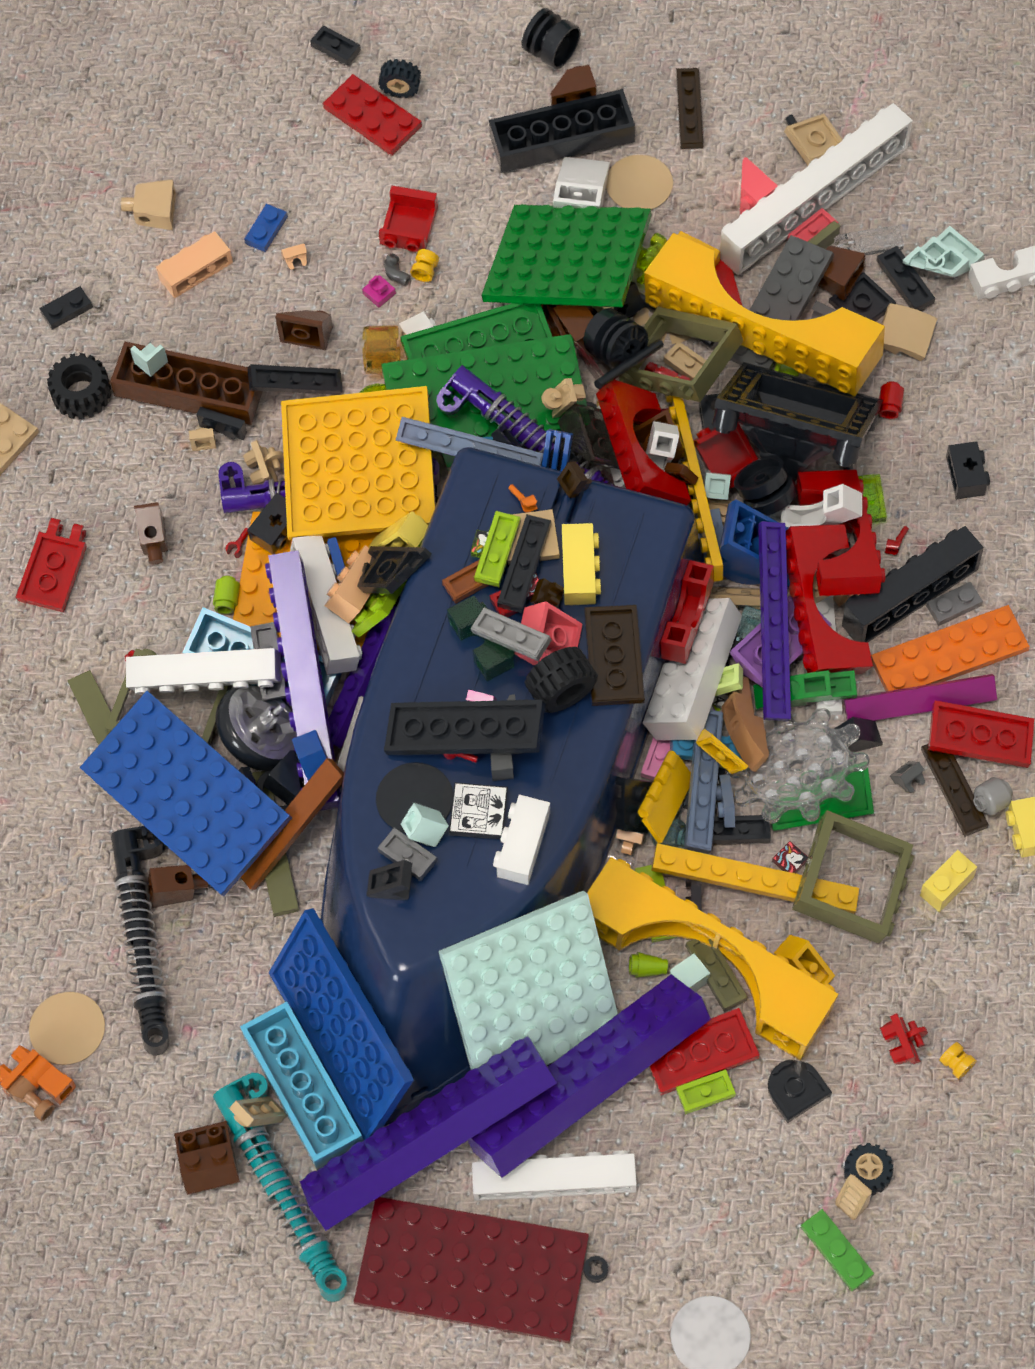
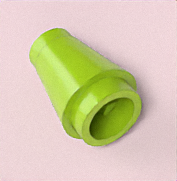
M640 952L630 954L629 975H635L636 978L667 975L668 959Z

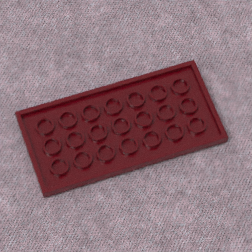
M378 1197L374 1202L354 1297V1305L570 1343L589 1234Z

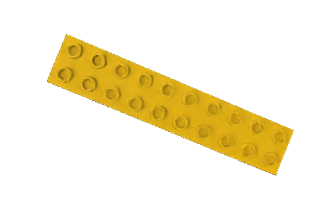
M675 233L670 236L644 272L645 302L650 306L737 323L744 340L741 344L742 346L751 349L756 354L771 358L778 364L791 367L798 373L811 376L820 383L831 385L843 393L856 396L883 356L885 326L843 307L825 316L798 321L772 319L744 308L729 296L719 282L715 271V251Z
M610 857L587 892L598 937L619 951L635 942L663 936L681 937L690 940L696 939L711 947V944L708 940L714 941L713 947L719 948L722 955L734 965L750 990L756 1013L755 1034L801 1061L831 1013L838 997V993L835 992V989L830 984L816 981L805 969H797L790 965L785 957L768 952L762 943L755 940L750 941L737 928L725 926L714 914H705L698 909L694 902L688 899L682 900L676 896L672 889L667 886L661 887L657 885L649 875L643 872L637 873L622 859L616 860Z

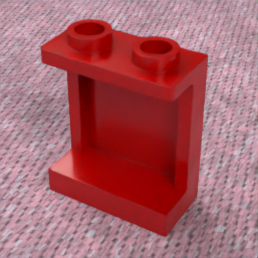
M391 185L389 192L390 204L383 228L379 229L380 245L388 248L407 249L411 252L426 249L438 208L437 193Z
M739 423L736 430L730 431L729 434L716 431V427L711 430L709 427H706L697 432V438L693 440L694 446L708 471L731 475L729 489L734 487V480L737 474L748 464L758 460Z

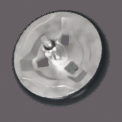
M249 684V688L246 689L232 688L221 698L217 706L215 721L222 743L238 761L252 769L272 771L290 750H294L292 739L297 737L296 731H293V727L291 728L289 712H292L291 708L282 698L266 702L262 701L258 685ZM245 711H248L253 717L249 718ZM270 729H274L276 733H271Z

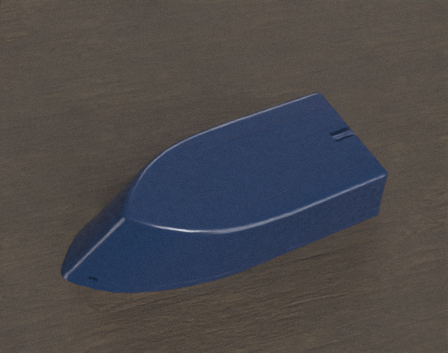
M472 447L459 450L453 460L420 546L426 548L432 555L406 582L375 662L354 726L329 853L320 919L323 921L328 934L334 940L342 958L347 962L349 970L359 983L363 994L372 1005L373 1011L380 1023L385 1027L387 1035L397 1048L401 1059L410 1070L414 1079L384 1126L394 1122L401 1114L419 1106L424 1099L435 1096L446 1085L460 1080L471 1070L438 951L578 892L585 891L587 893L606 864L617 832L616 798H621V786L616 785V777L634 779L649 735L643 720L665 659L661 658L660 641L667 622H671L675 615L681 593L682 579L689 560L704 563V555L700 547L694 512L685 504L592 480L588 489L581 491L577 497L569 498L557 480L562 471ZM513 484L525 497L535 496L538 509L531 512L553 509L560 559L539 561L536 570L539 580L545 578L564 588L562 524L593 523V533H598L599 548H594V556H599L600 571H595V579H600L601 594H596V604L565 605L563 592L558 609L583 624L578 648L582 650L588 659L584 607L637 606L645 703L592 706L590 691L579 702L564 710L544 713L539 753L511 754L514 779L492 780L491 753L472 754L479 757L477 763L457 756L453 759H447L443 754L387 755L384 747L391 703L467 701L468 690L494 696L497 700H507L509 695L514 694L516 700H534L525 686V680L535 665L515 655V651L476 635L471 630L483 608L497 613L490 601V595L502 590L510 566L508 562L500 587L489 585L456 604L442 585L443 579L480 560L484 546L477 549L480 546L479 538H476L475 546L473 545L477 530L489 533L496 511L511 515L525 513L518 498L508 489L509 486ZM529 600L526 602L525 607L532 606L534 604L530 603L531 600ZM518 612L507 618L521 623L523 613ZM418 762L429 764L439 769L449 780L453 792L455 782L508 787L504 827L508 828L511 819L508 818L510 806L512 803H517L519 795L550 802V816L529 885L497 877V867H493L496 852L502 851L504 843L501 840L449 835L450 810L445 818L448 828L435 847L414 841L436 856L437 862L422 881L412 876L409 899L395 900L366 896L370 870L394 863L378 852L379 845L393 830L382 819L376 805V793L382 779L391 770L400 765Z

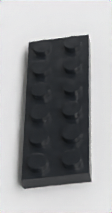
M542 699L391 703L384 751L387 755L539 753L545 703Z

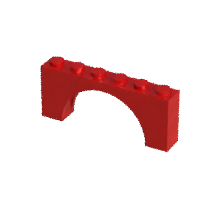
M613 380L599 389L596 396L626 489L688 505L691 498L686 483L674 478L657 466L642 449L634 433L633 424L640 425L661 412L656 393L618 380Z
M857 470L798 472L796 486L799 506L813 505L823 501V490L841 484L862 493V516L846 521L855 534L856 543L842 555L831 559L818 560L816 582L819 596L880 593L881 583H885V569L880 567L881 553L880 550H876V533L871 531L872 516L867 514L868 500L867 497H863V480L859 479Z
M845 524L790 526L786 530L787 574L790 581L789 593L793 597L795 607L794 618L799 628L798 640L802 645L804 654L803 665L807 673L829 670V673L854 670L855 675H859L873 667L869 643L850 640L834 631L820 615L813 597V578L818 560L837 557L849 549Z

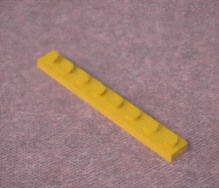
M659 843L655 846L651 871L792 902L795 901L802 875ZM817 878L811 897L855 914L859 888Z

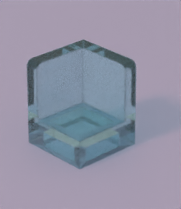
M745 606L735 636L737 641H740V638H745L761 623V610Z

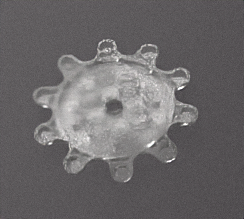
M826 708L815 710L805 722L794 721L792 715L789 721H774L773 730L766 733L767 748L769 749L768 760L756 772L751 771L748 767L745 770L731 774L725 769L726 774H730V777L745 779L744 785L733 793L734 802L740 807H745L754 802L765 803L761 813L762 817L766 822L773 824L778 822L786 811L795 809L801 811L803 818L807 821L813 822L820 816L819 805L822 801L828 798H837L841 801L851 800L855 789L845 778L852 772L864 771L868 768L870 762L869 756L866 753H856L848 749L852 743L859 739V726L848 724L840 729L830 728L828 724L831 714ZM802 764V769H792V766Z

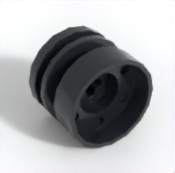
M543 8L533 16L527 25L521 42L522 49L531 53L534 57H541V60L552 68L559 69L567 63L575 52L580 40L581 29L567 19L562 20L559 14L554 13L549 8Z
M608 308L598 312L589 321L585 329L583 341L588 353L603 360L610 367L615 368L647 347L649 339L648 332L643 326L628 319L627 316L619 311Z

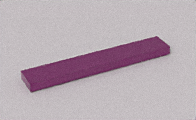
M988 674L857 696V698L844 699L846 720L857 717L875 721L932 711V705L935 700L964 706L997 700L995 676Z

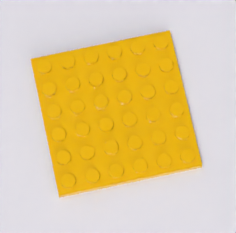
M427 386L281 401L287 537L289 541L303 536L331 537L382 532L411 511L420 516L429 525L436 507L432 450L396 441L402 417L430 424Z

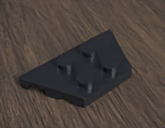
M370 546L368 553L372 556L370 564L368 562L364 563L363 573L357 587L363 593L393 594L432 554L422 547Z
M616 777V785L621 786V798H616V829L640 833L649 832L642 822L643 818L638 814V809L653 781Z

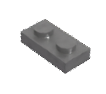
M969 582L928 601L926 607L937 625L940 626L982 606L983 600L972 583Z
M393 828L378 847V852L394 863L401 860L411 862V875L420 881L423 880L437 862L436 856L409 839L396 828Z

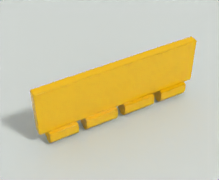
M674 751L667 752L638 809V814L643 818L642 822L657 843L663 842L690 787L691 772L680 756Z

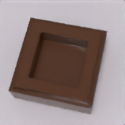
M667 462L663 469L666 473L685 482L687 485H695L699 478L684 464Z

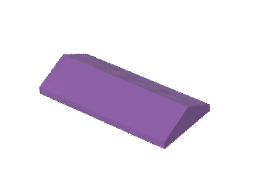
M790 595L788 596L789 665L803 653L802 645L798 640V623L794 618L795 607L793 597ZM819 611L824 621L831 626L832 624ZM760 623L730 651V654L736 664L739 663L743 668V674L763 687Z

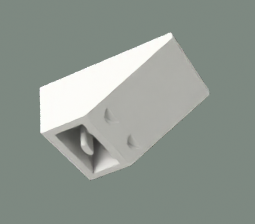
M564 157L556 182L553 208H562L570 205L574 208L595 206L600 209L603 206L610 162Z

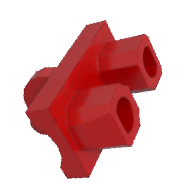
M897 1013L891 1015V1021L880 1027V1030L886 1042L899 1038L901 1045L889 1050L893 1062L896 1065L911 1062L914 1065L921 1062L913 1041H915L917 1048L925 1045L922 1037L928 1034L926 1027H917L915 1020L908 1022L910 1031H908L902 1017H899Z

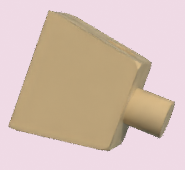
M173 180L137 184L134 197L121 198V210L133 211L135 222L138 225L173 230L176 199Z

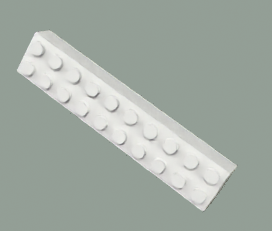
M894 103L886 109L882 108L879 110L874 118L870 121H864L854 133L847 134L839 144L831 146L819 159H813L803 171L796 172L788 182L777 186L768 197L761 198L752 209L745 210L733 223L726 224L721 231L720 259L733 272L740 275L788 239V234L821 208L824 210L829 208L906 150L913 120Z

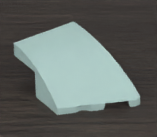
M949 226L937 238L933 236L921 248L917 246L903 259V263L956 277L969 271L971 264L982 261L984 253Z

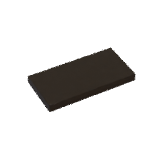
M637 606L584 607L588 661L598 675V680L591 690L592 706L645 703Z

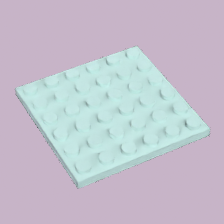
M585 891L578 892L438 951L471 1070L485 1064L490 1057L502 1053L510 1048L515 1041L524 1039L529 1036L548 1065L555 1062L618 1014L589 897Z

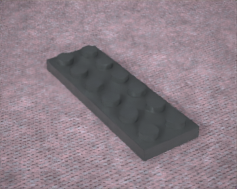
M791 235L752 304L750 311L772 319L798 321L834 257L833 252ZM742 345L739 346L730 359L740 365L746 362L771 370L776 363L773 359L756 354L751 349Z

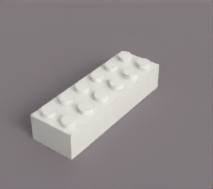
M730 598L708 599L686 664L665 659L643 720V724L655 740H697L704 729L742 618L741 613Z

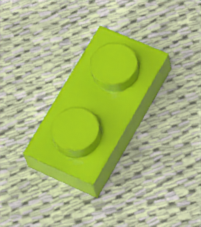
M727 1070L676 1087V1092L685 1114L736 1096Z

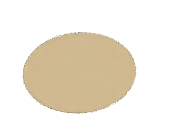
M631 155L619 160L611 167L608 172L606 189L611 199L623 208L640 207L654 209L664 203L671 194L673 178L668 167L660 160L648 155Z
M62 992L44 1000L33 1013L29 1025V1037L35 1051L47 1061L60 1065L74 1064L89 1057L100 1045L105 1031L104 1016L100 1007L88 996L77 992Z

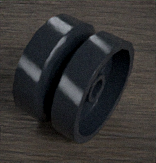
M777 456L764 457L751 462L737 474L734 480V487L739 496L743 498L744 504L766 516L779 512L788 506L797 494L795 482L788 475V469L783 460Z

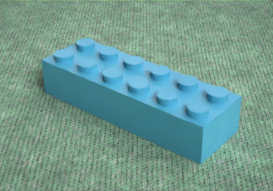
M202 607L182 653L252 650L254 648L250 626ZM319 655L326 705L328 707L342 673L327 675L322 656Z
M288 1002L240 1026L243 1037L317 1170L327 1165L332 1158L341 1156L350 1150L357 1142H363L359 1129Z

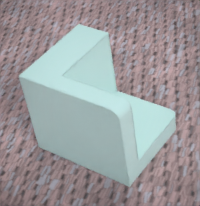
M149 343L141 351L135 346L130 349L134 363L150 377L168 362L165 348L162 345L156 348Z
M705 470L704 488L707 498L728 500L731 475L712 473Z
M413 803L401 822V826L409 839L433 847L438 844L448 828V824L441 812Z
M695 953L670 970V975L675 976L693 991H697L706 985L707 979L710 977V972Z

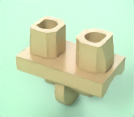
M567 378L555 388H549L543 392L541 398L543 405L553 410L552 418H557L565 411L572 410L577 401H582L586 398L583 384L573 385L572 378Z
M255 440L251 443L252 450L243 455L244 461L249 468L259 466V470L250 474L252 483L254 485L263 484L265 480L274 479V482H277L278 478L275 471L281 470L280 464L284 462L283 452L275 451L274 447H270L267 450L266 447L260 446L258 440Z

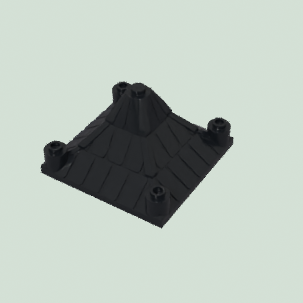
M743 362L716 398L714 406L716 409L712 425L716 427V431L729 434L730 431L736 430L738 423L742 424V429L760 451V457L777 456L781 458L788 469V475L795 482L798 472H803L809 464L831 453L832 450H834L833 459L836 460L838 465L850 467L851 464H856L862 441L866 434H869V431L875 430L883 400L860 393L853 396L827 384Z

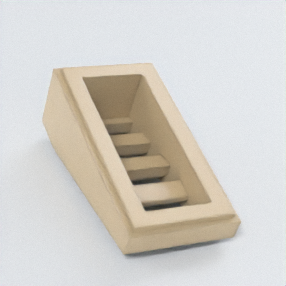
M851 1174L840 1190L835 1205L852 1220H856L868 1207L872 1192L857 1177Z

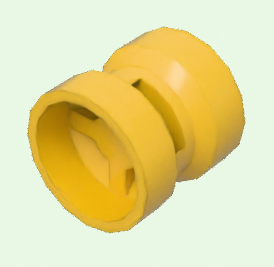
M421 249L416 254V263L412 265L410 274L416 280L430 282L435 274L433 269L439 263V256L430 250Z
M959 1042L950 1046L939 1059L944 1066H949L952 1069V1074L957 1079L965 1076L977 1062L972 1055H967L964 1052V1047Z

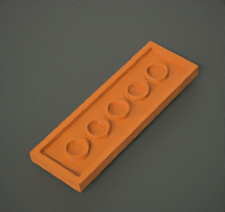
M1006 605L871 655V659L885 691L945 682L1027 652L1030 646L1010 606Z

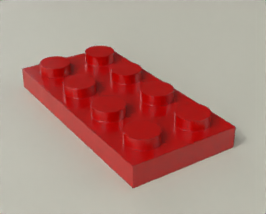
M354 74L323 102L325 110L391 156L422 127L421 120Z
M935 700L932 705L928 750L1029 768L1031 764L1035 718Z
M740 1008L711 1018L702 1027L650 1065L649 1069L662 1096L675 1091L676 1087L759 1059L760 1054Z

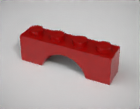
M689 560L682 579L681 593L675 615L671 622H667L660 641L662 659L686 664L714 585V565Z

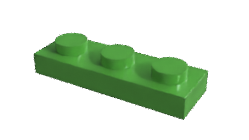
M823 1209L801 1224L800 1228L852 1292L874 1276L871 1268Z

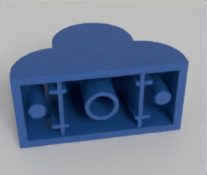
M737 499L728 504L719 549L723 563V576L740 584H760L758 524L761 521H777ZM787 574V587H789L790 581Z

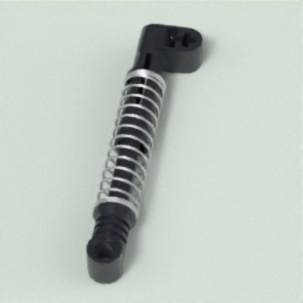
M145 826L117 830L111 834L117 873L114 882L116 890L120 892L116 896L118 899H121L118 907L122 909V912L119 916L124 918L121 926L125 927V931L122 935L127 938L123 944L129 947L134 946L126 950L125 954L135 956L128 959L126 963L136 965V967L129 969L128 973L138 975L131 978L129 982L139 984L131 992L138 994L132 1001L134 1008L139 1013L143 1046L149 1054L160 1055L169 1047V1033L164 1011L167 997L165 994L166 990L162 987L164 980L160 977L162 970L159 968L161 961L157 958L159 951L156 949L158 942L154 939L156 932L153 930L155 923L151 920L153 913L149 911L152 904L148 901L150 899V894L147 892L149 888L147 875L142 871L141 860L160 856L164 850V843ZM137 839H143L144 848H138ZM148 840H153L154 843L149 844ZM126 867H131L132 875H127ZM130 882H134L133 887H129ZM130 892H135L136 895L131 896ZM132 901H137V905L132 906ZM154 941L155 946L151 947L148 943ZM134 950L133 954H130L128 952ZM155 950L157 952L156 956H150V951ZM136 959V963H129V961ZM156 959L158 961V965L153 966L151 961ZM158 969L160 971L159 975H153V970ZM159 978L161 980V984L155 985L154 980ZM135 979H139V982H132V981L135 980ZM161 988L163 992L157 991L156 989ZM153 1035H160L162 1040L153 1043L149 1038Z

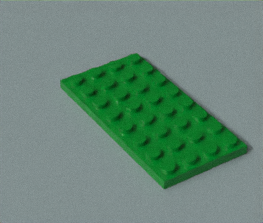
M571 334L381 364L386 390L427 386L430 424L479 437H492L490 434L498 429L499 425L494 421L490 423L491 419L486 420L481 415V411L469 401L454 415H446L440 411L437 404V395L462 365L496 392L501 391L505 394L507 401H514L516 408L521 407L522 413H529V418L531 420L536 419V424L539 426L544 425L546 432L548 429L562 432L589 428L591 425L586 399L577 401L572 410L565 411L557 418H552L553 410L546 408L542 403L541 396L543 392L549 388H555L564 379L572 378L573 385L582 384ZM452 387L449 388V391L453 396L450 399L444 398L446 407L449 404L452 406L455 404L453 400L455 396L460 400L463 398ZM481 393L479 394V396L483 398L486 402H488L491 405L493 404L484 395H482ZM511 417L508 418L510 421H512V422L514 421L513 418H511Z

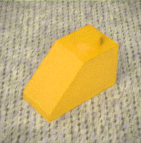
M789 935L773 953L774 955L779 954L785 957L793 967L805 969L812 975L813 979L820 983L826 982L829 984L835 977V974L809 940Z

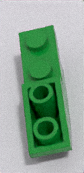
M829 670L790 676L791 707L806 706V703L857 698L854 670L829 673ZM756 684L753 685L755 707L756 711L763 710V687Z

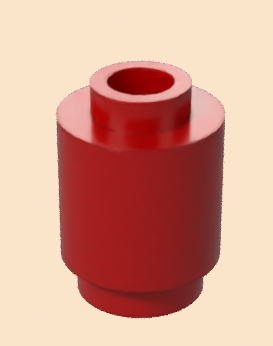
M889 381L880 387L879 399H882L883 403L879 415L885 419H896L902 411L904 388L899 383Z

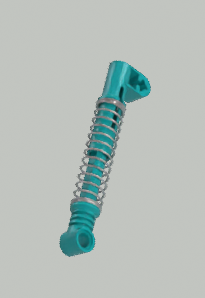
M259 1073L247 1074L219 1089L213 1095V1099L234 1135L233 1141L236 1148L243 1151L241 1157L247 1158L246 1165L252 1167L251 1174L256 1175L258 1178L256 1183H261L263 1186L261 1192H266L268 1195L266 1201L270 1202L276 1199L277 1203L271 1207V1210L274 1211L281 1208L282 1212L276 1216V1219L279 1220L286 1217L287 1221L281 1225V1228L284 1229L291 1226L292 1230L286 1234V1237L289 1238L296 1235L297 1239L292 1242L291 1246L295 1247L301 1244L296 1255L301 1262L309 1266L308 1269L315 1278L321 1296L329 1302L339 1301L346 1294V1275L340 1270L336 1261L333 1260L334 1257L330 1254L329 1250L330 1243L327 1237L324 1236L325 1233L317 1231L319 1223L313 1222L314 1214L308 1212V1204L303 1203L304 1196L298 1195L299 1187L293 1186L294 1178L288 1177L289 1170L288 1168H283L284 1161L278 1159L279 1152L273 1150L274 1143L268 1141L269 1134L266 1133V1128L263 1125L246 1127L248 1130L246 1131L235 1120V1114L229 1109L236 1100H244L240 1093L242 1089L246 1096L249 1095V1099L268 1097L266 1078ZM254 1087L255 1090L259 1089V1091L255 1093V1091L250 1090V1088ZM292 1188L297 1189L294 1195L290 1191ZM295 1197L302 1198L299 1204H297ZM300 1206L307 1207L304 1213H302ZM305 1215L312 1216L309 1222L306 1220ZM310 1224L317 1225L314 1231L311 1229ZM315 1233H321L322 1236L317 1237ZM330 1280H336L341 1285L339 1288L332 1290L326 1286V1283Z

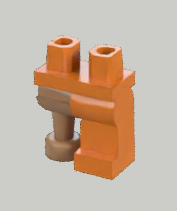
M19 1045L11 1055L12 1059L18 1063L13 1071L4 1064L0 1065V1085L4 1092L16 1102H25L34 1108V1116L42 1122L52 1114L55 1104L48 1099L42 1101L34 1092L41 1088L60 1105L76 1086L70 1077L60 1072L34 1049L29 1051Z

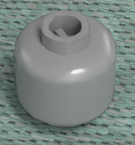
M992 777L975 788L973 802L979 811H983L988 815H995L1010 805L1013 791L1007 781Z

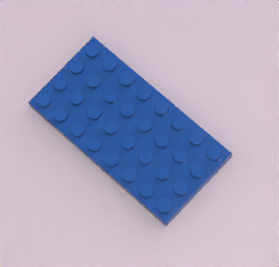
M148 691L142 695L79 767L222 896L228 893L292 819L287 812Z
M314 908L307 909L303 912L268 973L285 1002H288L359 1129L363 1140H366L377 1129L385 1125L414 1079L410 1070L401 1059L397 1048L387 1035L385 1027L380 1023L373 1011L372 1005L363 994L359 983L349 970L347 962L342 958L334 940L328 934L323 921L319 918Z

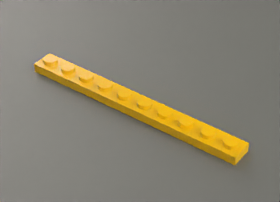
M665 395L666 403H671L669 410L676 426H678L679 435L685 448L681 458L684 457L682 464L686 465L699 477L695 485L686 484L689 495H693L691 509L698 516V519H695L698 534L702 533L703 537L700 538V547L702 553L707 554L704 561L705 564L714 565V582L722 581L723 563L684 401L680 397Z

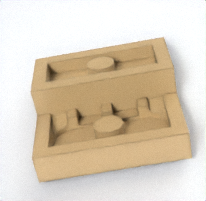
M890 303L887 306L882 325L885 326L883 349L895 355L901 351L922 361L926 356L938 318L910 307Z

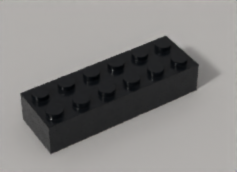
M623 89L489 120L490 138L501 173L635 142V124Z
M966 526L959 530L954 529L950 531L941 542L932 543L921 555L912 556L904 566L899 569L894 568L885 576V583H881L880 593L855 594L851 596L845 603L842 627L854 641L870 642L926 605L928 601L938 597L979 569L984 547Z

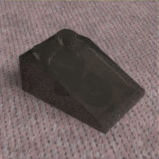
M577 403L573 404L558 420L562 432L573 434L571 447L589 463L620 470L601 409Z

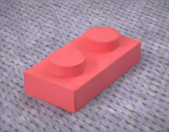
M821 208L790 232L788 239L792 235L808 242L831 222L836 220Z

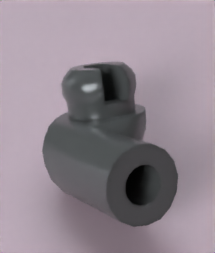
M388 254L384 261L387 277L406 286L410 281L411 275L400 270L399 257L396 254Z

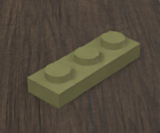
M696 939L686 942L685 947L689 954L695 953L710 972L707 984L724 1012L747 1001L746 993L719 948L713 947L714 941L708 940L711 947L700 943Z

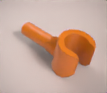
M513 484L509 486L508 489L518 498L525 513L538 509L536 506L537 500L534 495L525 497Z

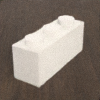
M519 795L517 803L511 804L508 814L511 822L509 828L504 827L501 836V842L504 845L501 852H496L493 867H497V877L529 885L550 816V802Z

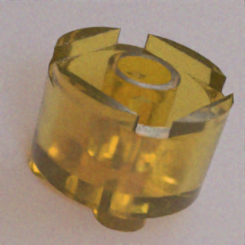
M363 326L362 340H366L362 348L365 374H382V363L401 360L400 347H397V340L399 338L398 326Z

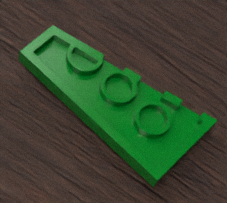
M864 762L769 803L772 830L776 831L819 823L820 818L827 810L845 818L874 814L868 764Z

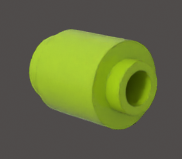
M222 576L215 582L213 605L215 606L214 610L218 613L232 614L234 613L235 606L238 605L240 583L234 577Z

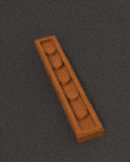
M327 758L285 809V812L292 819L241 876V879L250 890L257 889L343 782L344 772L332 759Z

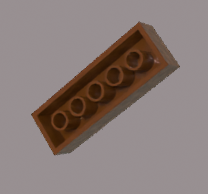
M124 341L110 380L114 396L196 414L199 408L203 407L244 420L245 424L252 425L263 391L249 390L247 367L165 350L168 362L150 377L134 363L130 350L135 346L141 351L146 346Z

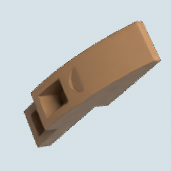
M743 676V689L729 692L728 699L721 706L726 728L734 746L750 770L756 772L768 760L769 749L767 748L763 718L754 716L755 710L752 704L749 678Z

